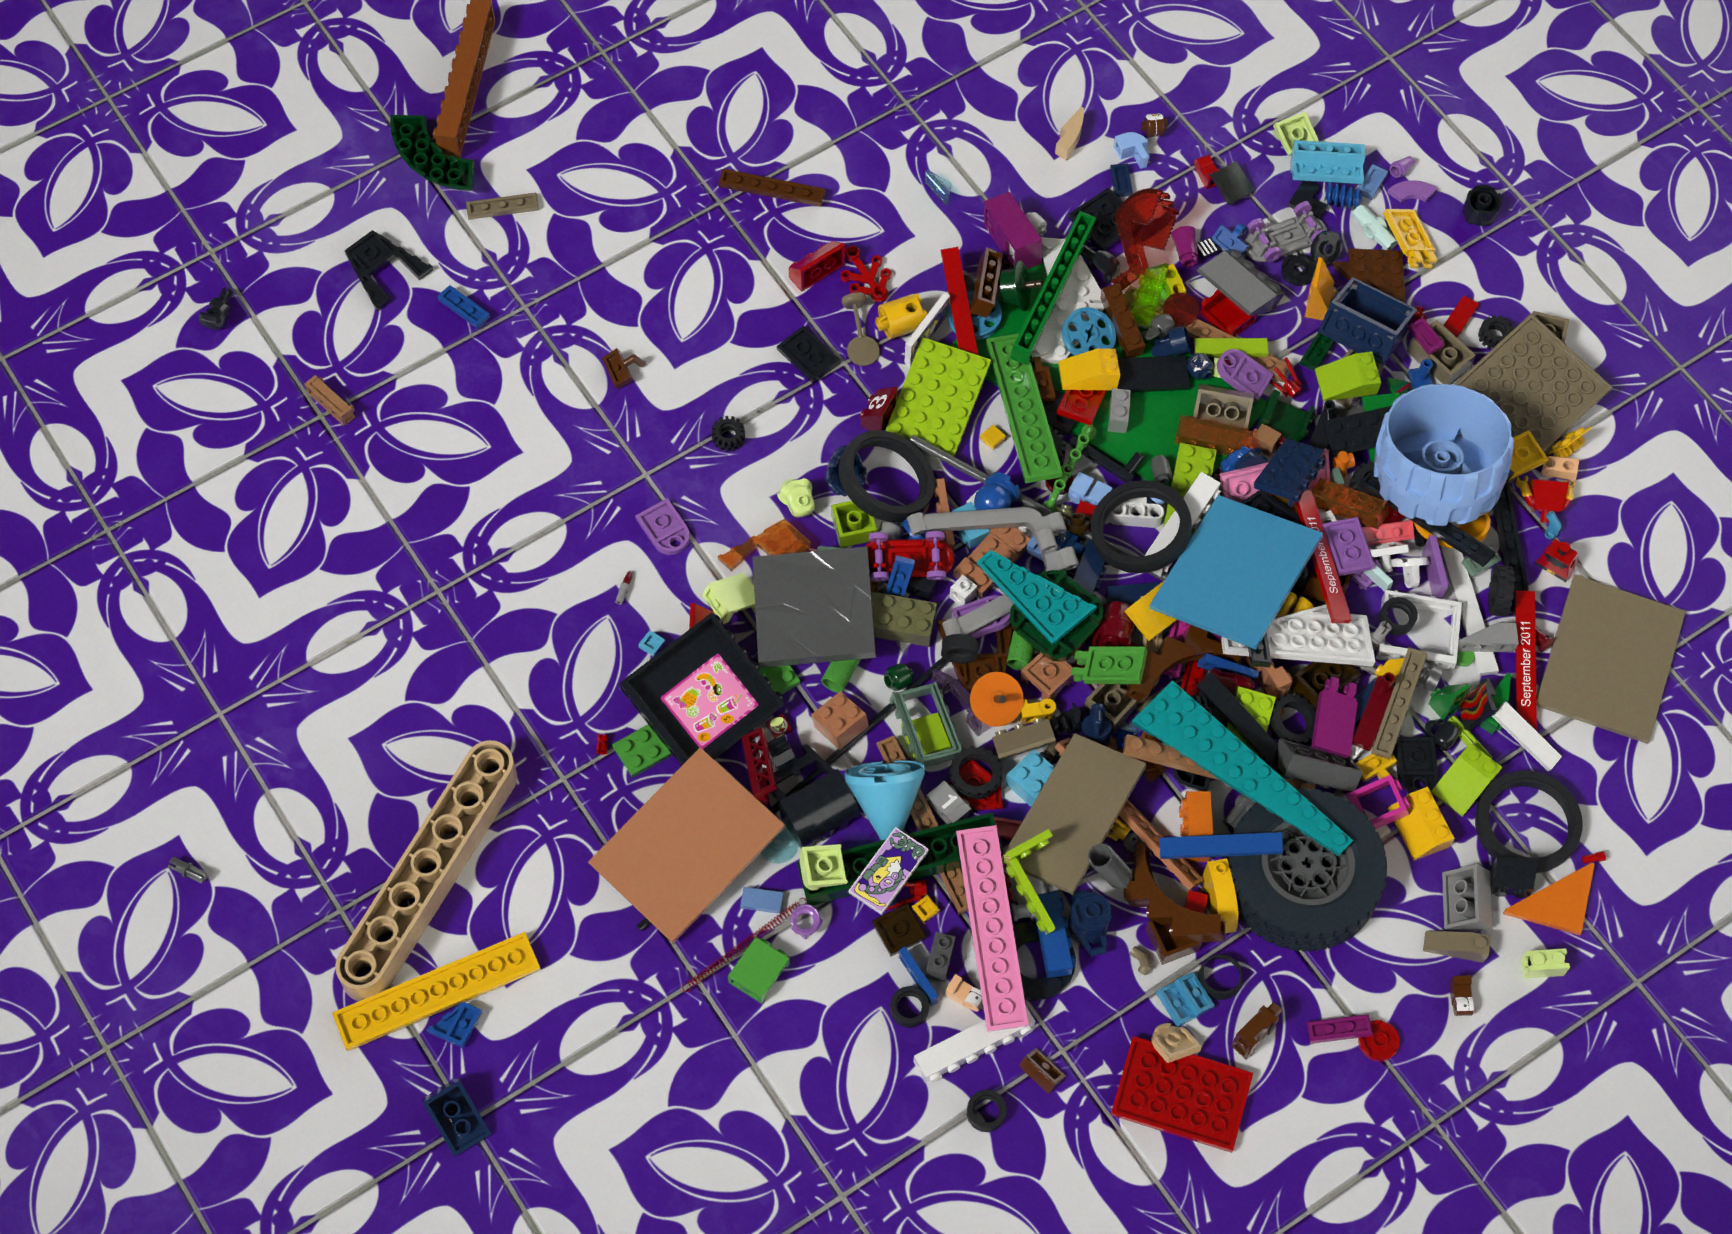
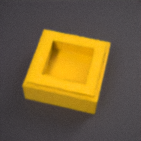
M993 424L980 435V440L992 450L1006 439V435Z
M928 895L912 906V910L924 924L940 912L938 906Z

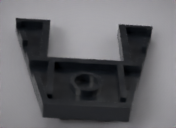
M373 230L344 250L376 311L390 303L391 298L370 276L397 257L418 280H421L433 271L432 265H427L417 256H412L400 246L397 247L390 240Z

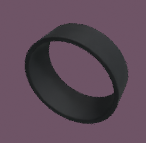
M1222 954L1214 955L1201 965L1198 971V980L1209 997L1217 1000H1226L1235 996L1241 989L1242 970L1238 962L1232 957ZM1215 959H1222L1232 963L1240 974L1237 986L1224 992L1211 988L1204 979L1206 963Z

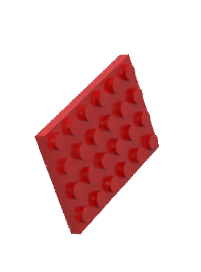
M1133 1036L1110 1115L1232 1153L1253 1072L1194 1054L1167 1063L1154 1048L1152 1041Z

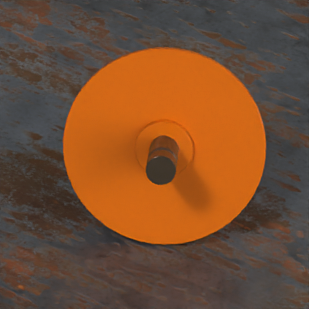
M991 672L983 675L975 682L970 693V705L974 715L982 723L989 726L999 727L1011 723L1018 717L1023 707L1024 698L1019 683L1012 676L1003 672Z

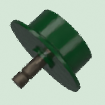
M1019 260L1015 263L1014 269L1002 270L1000 290L1006 306L1018 305L1022 311H1027L1030 306V289L1042 287L1043 281H1029L1026 266Z

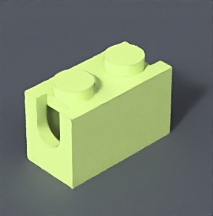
M1567 950L1526 951L1520 959L1523 977L1564 976L1570 969L1569 963H1565Z

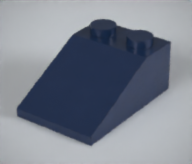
M459 1077L422 1098V1103L454 1157L491 1135Z

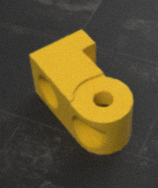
M1171 264L1160 268L1156 278L1159 283H1162L1169 299L1175 300L1185 296L1186 289L1175 265Z
M1046 698L1041 702L1028 704L1027 699H1024L1023 707L1019 714L1021 724L1033 723L1032 720L1044 717V720H1050L1052 718L1051 714L1055 713L1056 710L1055 702L1052 699Z

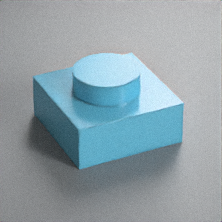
M649 630L638 646L654 657L665 645L666 641Z

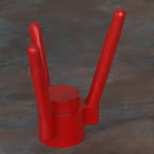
M1286 357L1284 360L1294 381L1292 379L1288 381L1277 367H1274L1276 373L1285 383L1283 385L1284 388L1272 379L1269 383L1281 391L1285 397L1293 398L1302 391L1300 387L1302 384Z
M918 879L906 882L903 887H909V894L914 897L897 902L894 906L888 907L887 910L913 901H920L921 896H926L927 894L925 880Z

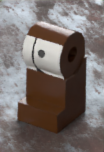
M1471 975L1452 976L1449 981L1451 1004L1455 1016L1473 1015L1474 1004L1471 992Z

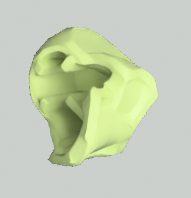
M805 478L800 480L789 479L783 482L780 492L777 493L779 500L788 506L791 514L795 517L801 518L810 515L815 509L811 482Z

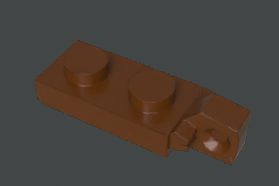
M1040 356L1033 357L1032 369L1042 403L1055 401L1056 396L1049 367L1042 366Z

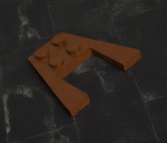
M946 620L937 621V627L941 634L942 640L946 637L942 623ZM1011 622L1004 629L994 632L997 653L978 654L977 659L971 663H952L963 692H971L975 682L987 673H1005L1012 633Z

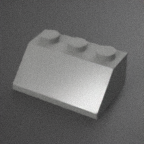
M1478 864L1442 872L1444 929L1478 932L1493 928L1490 871Z

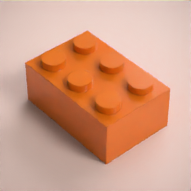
M1186 791L1185 798L1181 799V806H1179V818H1182L1180 836L1213 835L1211 791ZM1210 857L1185 858L1187 862H1209Z

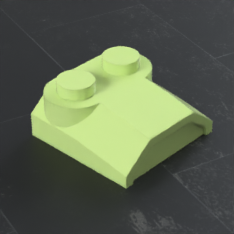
M1306 112L1273 125L1274 136L1281 142L1288 156H1291L1294 140L1319 142Z
M841 844L810 846L800 849V867L803 883L806 888L818 890L820 887L848 883L843 865Z

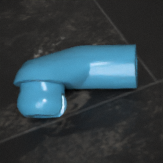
M1550 511L1545 515L1550 523L1545 531V537L1550 540L1556 537L1561 529V523L1554 511Z

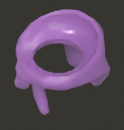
M799 904L790 917L791 930L796 934H800L803 939H807L806 936L812 935L820 928L823 919L814 906ZM801 914L812 916L813 925L810 928L802 929L798 926L797 919Z

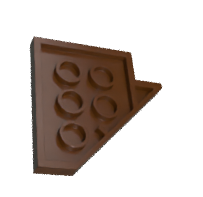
M1349 248L1347 252L1348 262L1334 261L1333 268L1349 281L1353 277L1406 303L1402 251Z

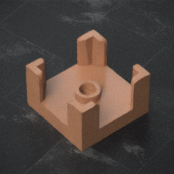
M1040 653L1021 670L1020 681L1026 686L1030 681L1042 692V700L1046 698L1054 700L1056 692L1064 684L1067 683V686L1074 682V676H1071L1073 667L1066 661H1052Z

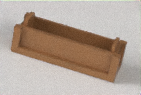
M314 375L304 383L307 393L343 426L355 418L353 414L355 411L354 406H349L324 384L322 377L318 378Z

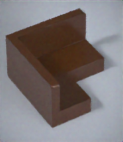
M1152 920L1147 922L1145 930L1162 965L1200 950L1201 942L1176 943L1174 938L1170 936L1167 925H1154Z

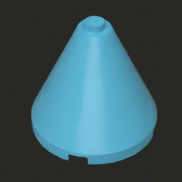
M894 760V763L883 764V761L847 769L846 773H844L845 781L880 840L887 839L895 827L903 832L925 775L924 764L917 761Z

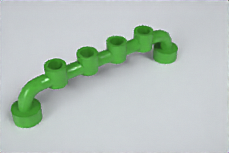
M1085 425L1082 428L1077 440V446L1071 450L1069 461L1062 468V477L1055 481L1049 500L1043 503L1044 506L1055 512L1057 511L1056 501L1059 495L1063 493L1067 479L1072 476L1075 464L1080 461L1083 448H1086L1088 442L1096 436V428L1093 425Z

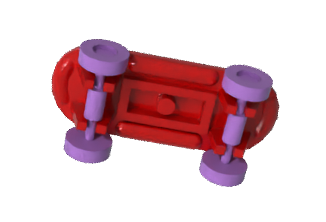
M930 531L925 533L926 539L888 540L887 533H870L869 541L871 542L865 546L868 548L870 580H889L896 555L915 560L910 577H927L928 580L946 579V574L952 569L954 564V554L951 547L941 541L945 539V533L942 531Z

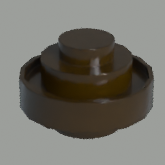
M1074 513L1064 519L1066 529L1076 536H1081L1091 529V518L1084 514Z

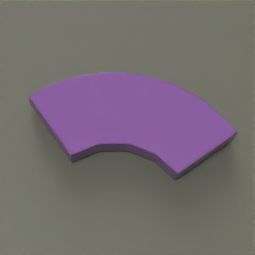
M1410 180L1393 185L1388 189L1387 193L1400 203L1412 198L1427 202L1437 192L1438 188L1426 182Z

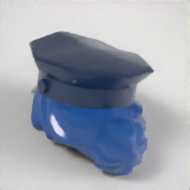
M1241 446V449L1234 450L1228 458L1221 461V470L1229 472L1269 461L1266 457L1261 456L1262 453L1259 448L1250 449Z

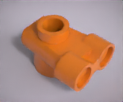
M1341 451L1337 457L1333 458L1332 467L1333 469H1340L1344 480L1347 475V468L1355 466V459L1352 452Z

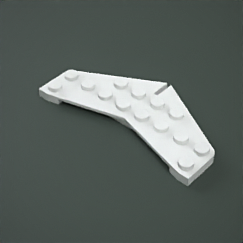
M1041 237L1042 258L1047 276L1066 239ZM1081 255L1032 353V362L1033 357L1039 356L1042 363L1058 364L1060 360L1069 358L1071 353L1066 348L1062 339V327L1067 317L1073 311L1083 307L1095 308L1102 312L1105 310L1100 299L1101 289ZM1082 313L1081 319L1083 321H1089L1088 315ZM1068 324L1069 330L1073 332L1077 330L1074 324ZM1076 340L1072 341L1073 347L1077 348L1080 343Z

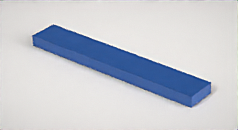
M1282 832L1160 838V859L1283 854Z

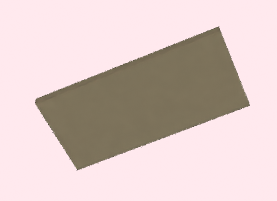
M1075 733L1004 854L1049 829L1053 835L1049 839L1050 843L1038 851L1032 849V853L1020 860L1019 863L1025 874L1073 895L1090 866L1088 861L1089 850L1096 844L1104 842L1145 770L1146 763L1125 756L1121 752Z

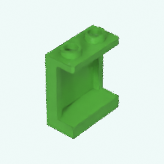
M755 937L729 973L728 983L763 1004L767 998V992L784 968H788L790 965V959L784 951L780 949L777 951L772 948V945L767 940H760Z

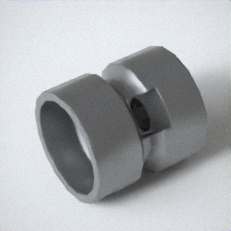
M1425 662L1417 686L1423 684L1424 689L1430 692L1435 691L1443 669L1436 666L1429 668L1428 663Z

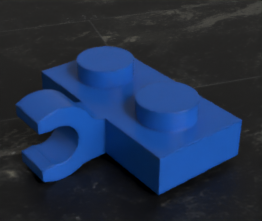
M1240 223L1233 232L1226 226L1221 225L1211 238L1223 250L1235 249L1242 256L1250 247L1240 239L1248 230V227Z

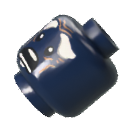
M1195 353L1189 357L1187 370L1194 379L1207 380L1212 376L1214 364L1207 355Z

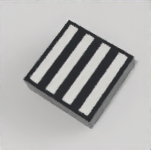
M1210 237L1196 243L1198 254L1202 260H1206L1219 253V249Z

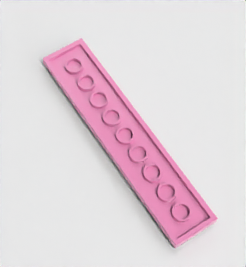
M997 826L956 831L987 1032L1027 1027L1029 1024Z

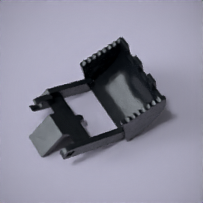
M784 734L767 743L770 757L777 769L774 772L776 785L791 776L798 777L800 771L812 764H815L825 774L822 778L788 797L778 787L770 792L780 802V818L800 848L814 846L813 841L820 837L822 841L831 837L832 830L838 827L839 831L847 828L849 820L854 817L856 819L860 817L857 802L839 769L834 770L808 744L802 746L805 755L797 759ZM765 780L766 786L770 785V781Z

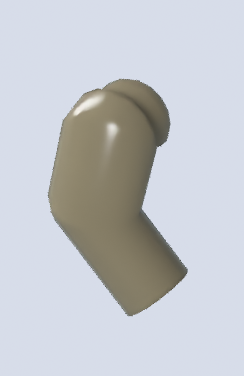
M1134 946L1130 955L1139 960L1140 967L1138 971L1143 975H1147L1152 969L1150 957Z

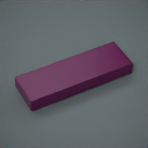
M1369 1014L1307 1022L1310 1044L1369 1037L1373 1034Z

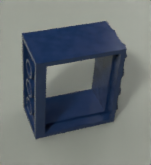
M1352 277L1330 303L1318 333L1358 353L1372 352L1375 361L1384 365L1403 341L1408 331V325L1411 324L1417 309Z

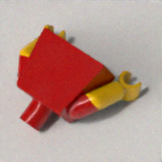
M1518 476L1516 486L1520 488L1524 500L1531 507V511L1541 512L1540 523L1550 524L1545 515L1550 511L1558 514L1568 507L1573 500L1575 482L1572 481L1571 485H1569L1566 479L1564 482L1533 479L1528 484V476L1524 477V481H1521Z

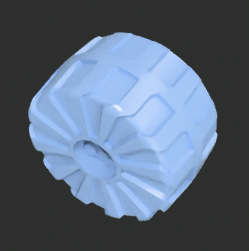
M1429 384L1400 395L1394 400L1390 411L1384 415L1377 437L1373 471L1374 477H1378L1380 483L1379 493L1385 501L1390 500L1395 504L1400 514L1410 519L1414 517L1424 519L1429 525L1446 526L1448 522L1465 524L1478 519L1481 512H1488L1495 506L1510 471L1514 439L1511 437L1512 425L1508 416L1489 397L1460 385Z

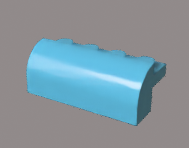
M1294 140L1290 163L1292 179L1363 184L1364 144Z

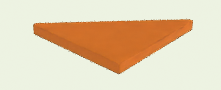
M1595 863L1584 866L1506 908L1503 914L1580 936Z

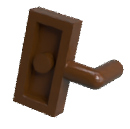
M617 348L602 357L612 382L617 389L633 380L627 366L632 363L640 367L646 365V362L635 354L624 360L621 351Z

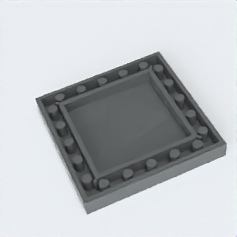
M867 547L753 557L758 663L760 668L876 658Z

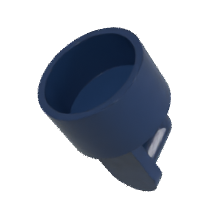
M1186 326L1169 329L1168 336L1155 339L1151 354L1154 357L1171 354L1178 356L1192 352Z
M1096 703L1091 706L1090 715L1082 722L1081 736L1105 746L1110 740L1112 725L1110 720L1105 717V706L1103 704Z

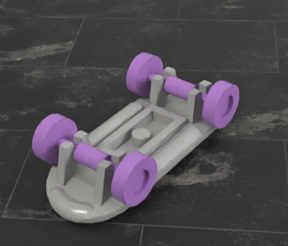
M1304 201L1294 208L1293 212L1296 215L1294 218L1265 228L1262 218L1252 220L1247 225L1250 235L1245 243L1250 247L1246 251V255L1256 262L1270 263L1276 261L1281 256L1311 246L1316 235L1327 230L1323 221L1316 218L1312 211H1310L1312 209L1310 203Z

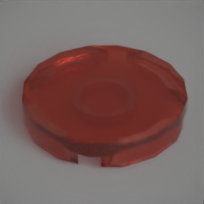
M1175 293L1170 295L1164 302L1163 314L1171 315L1175 325H1190L1198 317L1199 304L1189 294Z

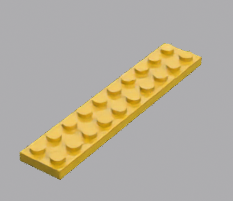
M523 932L382 991L375 996L332 1012L345 1049L350 1051L541 969L527 935Z

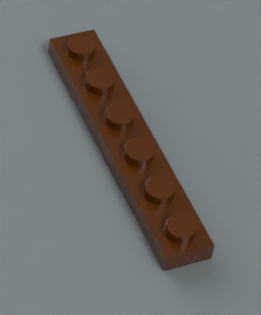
M722 169L718 186L722 188L819 207L822 206L825 196L824 188Z

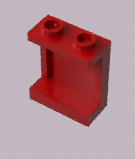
M1218 289L1210 298L1206 297L1201 302L1200 314L1215 328L1233 337H1236L1252 325L1257 318V314L1251 316L1246 314Z

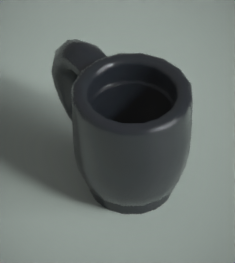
M1430 720L1425 724L1426 733L1430 737H1434L1435 747L1442 751H1447L1451 748L1460 734L1457 727L1447 722L1439 723L1435 720ZM1433 726H1438V729L1436 730L1435 735H1433V734H1432V728H1433Z

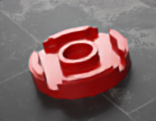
M1381 1020L1370 1021L1373 1034L1369 1037L1358 1038L1359 1048L1366 1057L1373 1061H1387L1394 1057L1399 1049L1400 1037L1398 1031L1393 1025Z

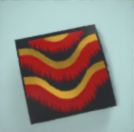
M1486 678L1469 691L1460 706L1461 720L1465 730H1472L1497 711L1493 701L1496 693L1489 678Z

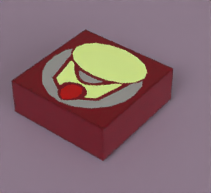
M783 713L766 721V726L774 739L782 734L787 735L792 732V728Z

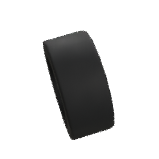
M1402 597L1390 598L1384 603L1379 612V622L1386 621L1385 625L1388 622L1392 627L1389 633L1397 636L1410 632L1418 619V612L1414 604ZM1390 608L1402 609L1409 617L1408 623L1405 625L1395 624L1389 619L1387 615Z
M964 634L948 635L942 640L941 656L952 663L966 664L974 662L978 657L979 643L972 636Z
M913 986L902 987L897 990L892 996L890 1003L892 1018L897 1024L906 1028H913L922 1024L929 1012V1001L924 991ZM913 996L919 999L922 1005L920 1014L914 1018L903 1017L897 1007L901 998Z
M993 1090L976 1092L971 1096L967 1105L966 1115L968 1122L980 1132L988 1133L997 1130L1002 1126L1006 1117L1007 1107L1005 1100ZM980 1100H992L998 1106L999 1115L993 1122L984 1123L976 1118L974 1107Z

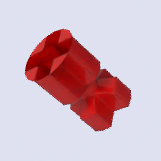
M598 734L597 742L599 743L596 745V753L605 755L608 753V746L606 744L608 742V735Z

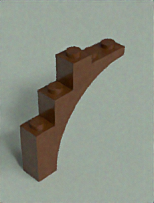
M1189 625L1184 631L1182 641L1167 636L1161 643L1158 654L1147 649L1141 684H1128L1125 696L1143 703L1150 695L1155 681L1164 672L1179 664L1198 661L1206 654L1237 663L1241 656L1223 654L1222 643L1215 639L1207 638L1208 631Z
M1137 843L1136 851L1133 853V859L1136 863L1135 869L1132 872L1133 881H1130L1127 888L1124 889V899L1131 908L1147 907V918L1152 920L1154 925H1170L1169 933L1176 943L1225 941L1226 922L1221 914H1204L1192 911L1176 904L1167 897L1154 880L1150 866L1149 849L1145 843Z

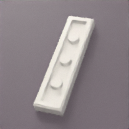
M1507 702L1502 703L1492 715L1547 771H1550L1562 757Z

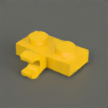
M1371 754L1356 762V765L1363 771L1361 779L1365 783L1375 776L1382 779L1390 775L1386 770L1396 765L1397 760L1393 755L1391 760Z

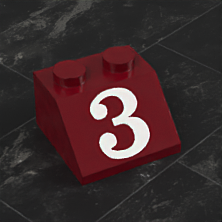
M897 387L877 389L875 395L872 394L870 396L868 407L862 410L859 417L861 419V427L869 431H884L897 402Z

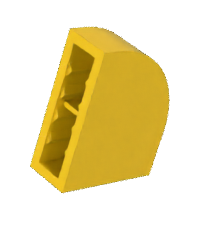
M1226 858L1209 861L1202 876L1204 879L1202 884L1205 894H1208L1207 903L1210 914H1221L1226 922L1225 934L1236 932L1238 926V905L1228 860Z

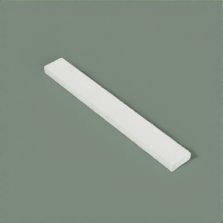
M1439 546L1455 601L1462 602L1461 620L1466 636H1469L1484 629L1485 624L1469 573L1461 563L1464 557L1455 548ZM1474 652V662L1479 676L1498 673L1499 669L1493 652Z

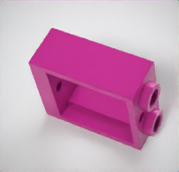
M1392 775L1347 793L1351 804L1356 806L1359 812L1362 811L1365 814L1359 798L1385 786H1391L1400 807L1369 820L1376 829L1410 815L1407 808H1410L1406 796H1401L1399 791L1403 789L1399 780H1394Z

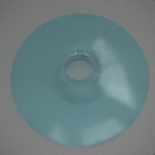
M785 827L760 854L771 863H785L794 857L798 844L787 827ZM777 839L782 841L780 844L774 843Z

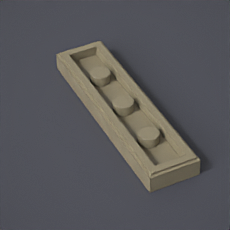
M536 192L466 202L468 220L539 210Z

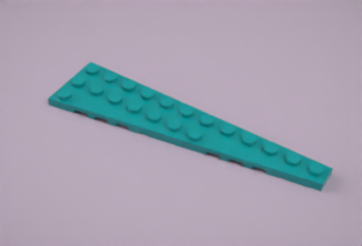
M1173 680L1132 720V724L1163 741V744L1180 752L1179 754L1194 761L1197 766L1207 770L1211 775L1253 802L1259 803L1270 813L1281 817L1284 822L1298 828L1301 833L1312 838L1335 855L1340 856L1353 842L1345 832Z

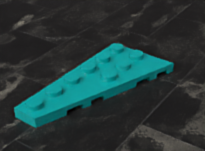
M992 550L976 561L977 566L1052 646L1097 609V606L1085 602L1080 597L1070 594L1060 586L1029 572L1028 569L1012 563L1011 560Z

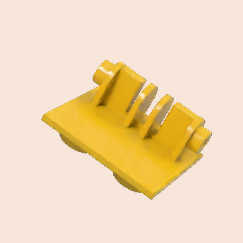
M1592 426L1585 429L1581 427L1575 432L1567 433L1564 436L1565 439L1562 442L1554 443L1551 446L1552 450L1546 454L1553 453L1554 457H1569L1584 445L1585 439L1582 435L1589 431Z

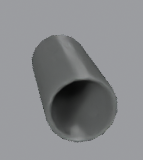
M1100 843L1089 850L1088 861L1090 865L1109 885L1117 889L1128 885L1132 878V872L1110 846Z

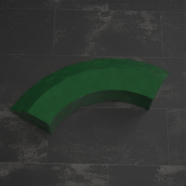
M391 115L390 126L394 145L404 162L413 171L426 180L443 187L471 191L474 188L476 177L474 160L455 156L450 157L443 153V150L432 142L429 137L426 116Z

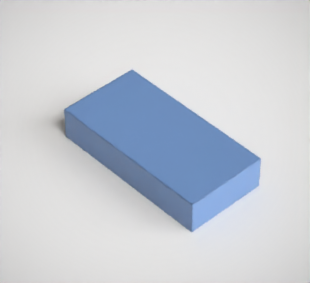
M1372 164L1364 177L1363 184L1358 186L1360 194L1363 191L1362 196L1372 200L1385 180L1388 171Z
M743 887L740 907L741 909L780 914L784 894L783 892Z

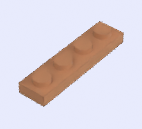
M944 478L937 479L934 488V498L938 497V503H936L937 513L950 512ZM943 531L945 539L941 541L947 543L954 553L953 531Z

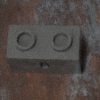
M935 933L926 968V978L941 982L946 981L955 945V936Z

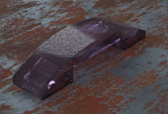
M934 669L932 671V681L937 683L938 688H941L943 693L947 690L952 692L968 712L966 723L977 736H980L982 722L974 715L971 709L969 692L950 675Z

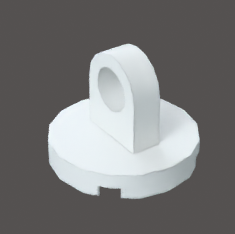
M1427 556L1395 558L1391 560L1392 567H1403L1404 583L1407 588H1417L1419 586V566L1430 564V557Z

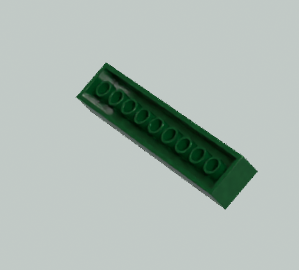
M993 813L907 834L929 849V852L907 882L962 868L956 831L995 826ZM998 834L999 844H1000V851H1001V857H1002V856H1003V848H1002V844H1001L1000 837H999V834ZM886 839L841 851L845 876L848 881L847 884L810 890L803 883L800 861L797 862L807 904L813 906L852 896L848 892Z

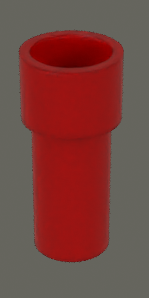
M1600 851L1595 854L1582 856L1581 859L1583 864L1596 861L1601 862L1606 861V855L1604 851Z

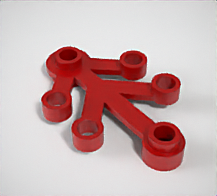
M856 246L847 247L845 257L848 261L855 264L861 275L851 273L849 270H843L840 275L841 281L849 282L852 280L870 286V288H867L857 283H852L849 287L850 294L863 293L870 295L872 300L876 302L885 301L888 298L886 284L887 280L891 278V270L888 268L882 269L879 284L875 282L878 267L882 265V257L879 255L873 256L870 271H868L859 258V248Z

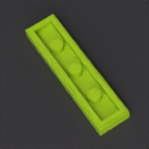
M1194 338L1195 353H1204L1208 357H1220L1225 351L1230 349L1240 350L1249 357H1268L1269 354L1267 338Z

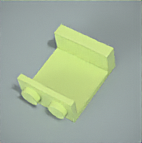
M744 572L708 583L702 595L714 613L721 618L723 624L730 621L734 612L751 607L756 613L754 585Z

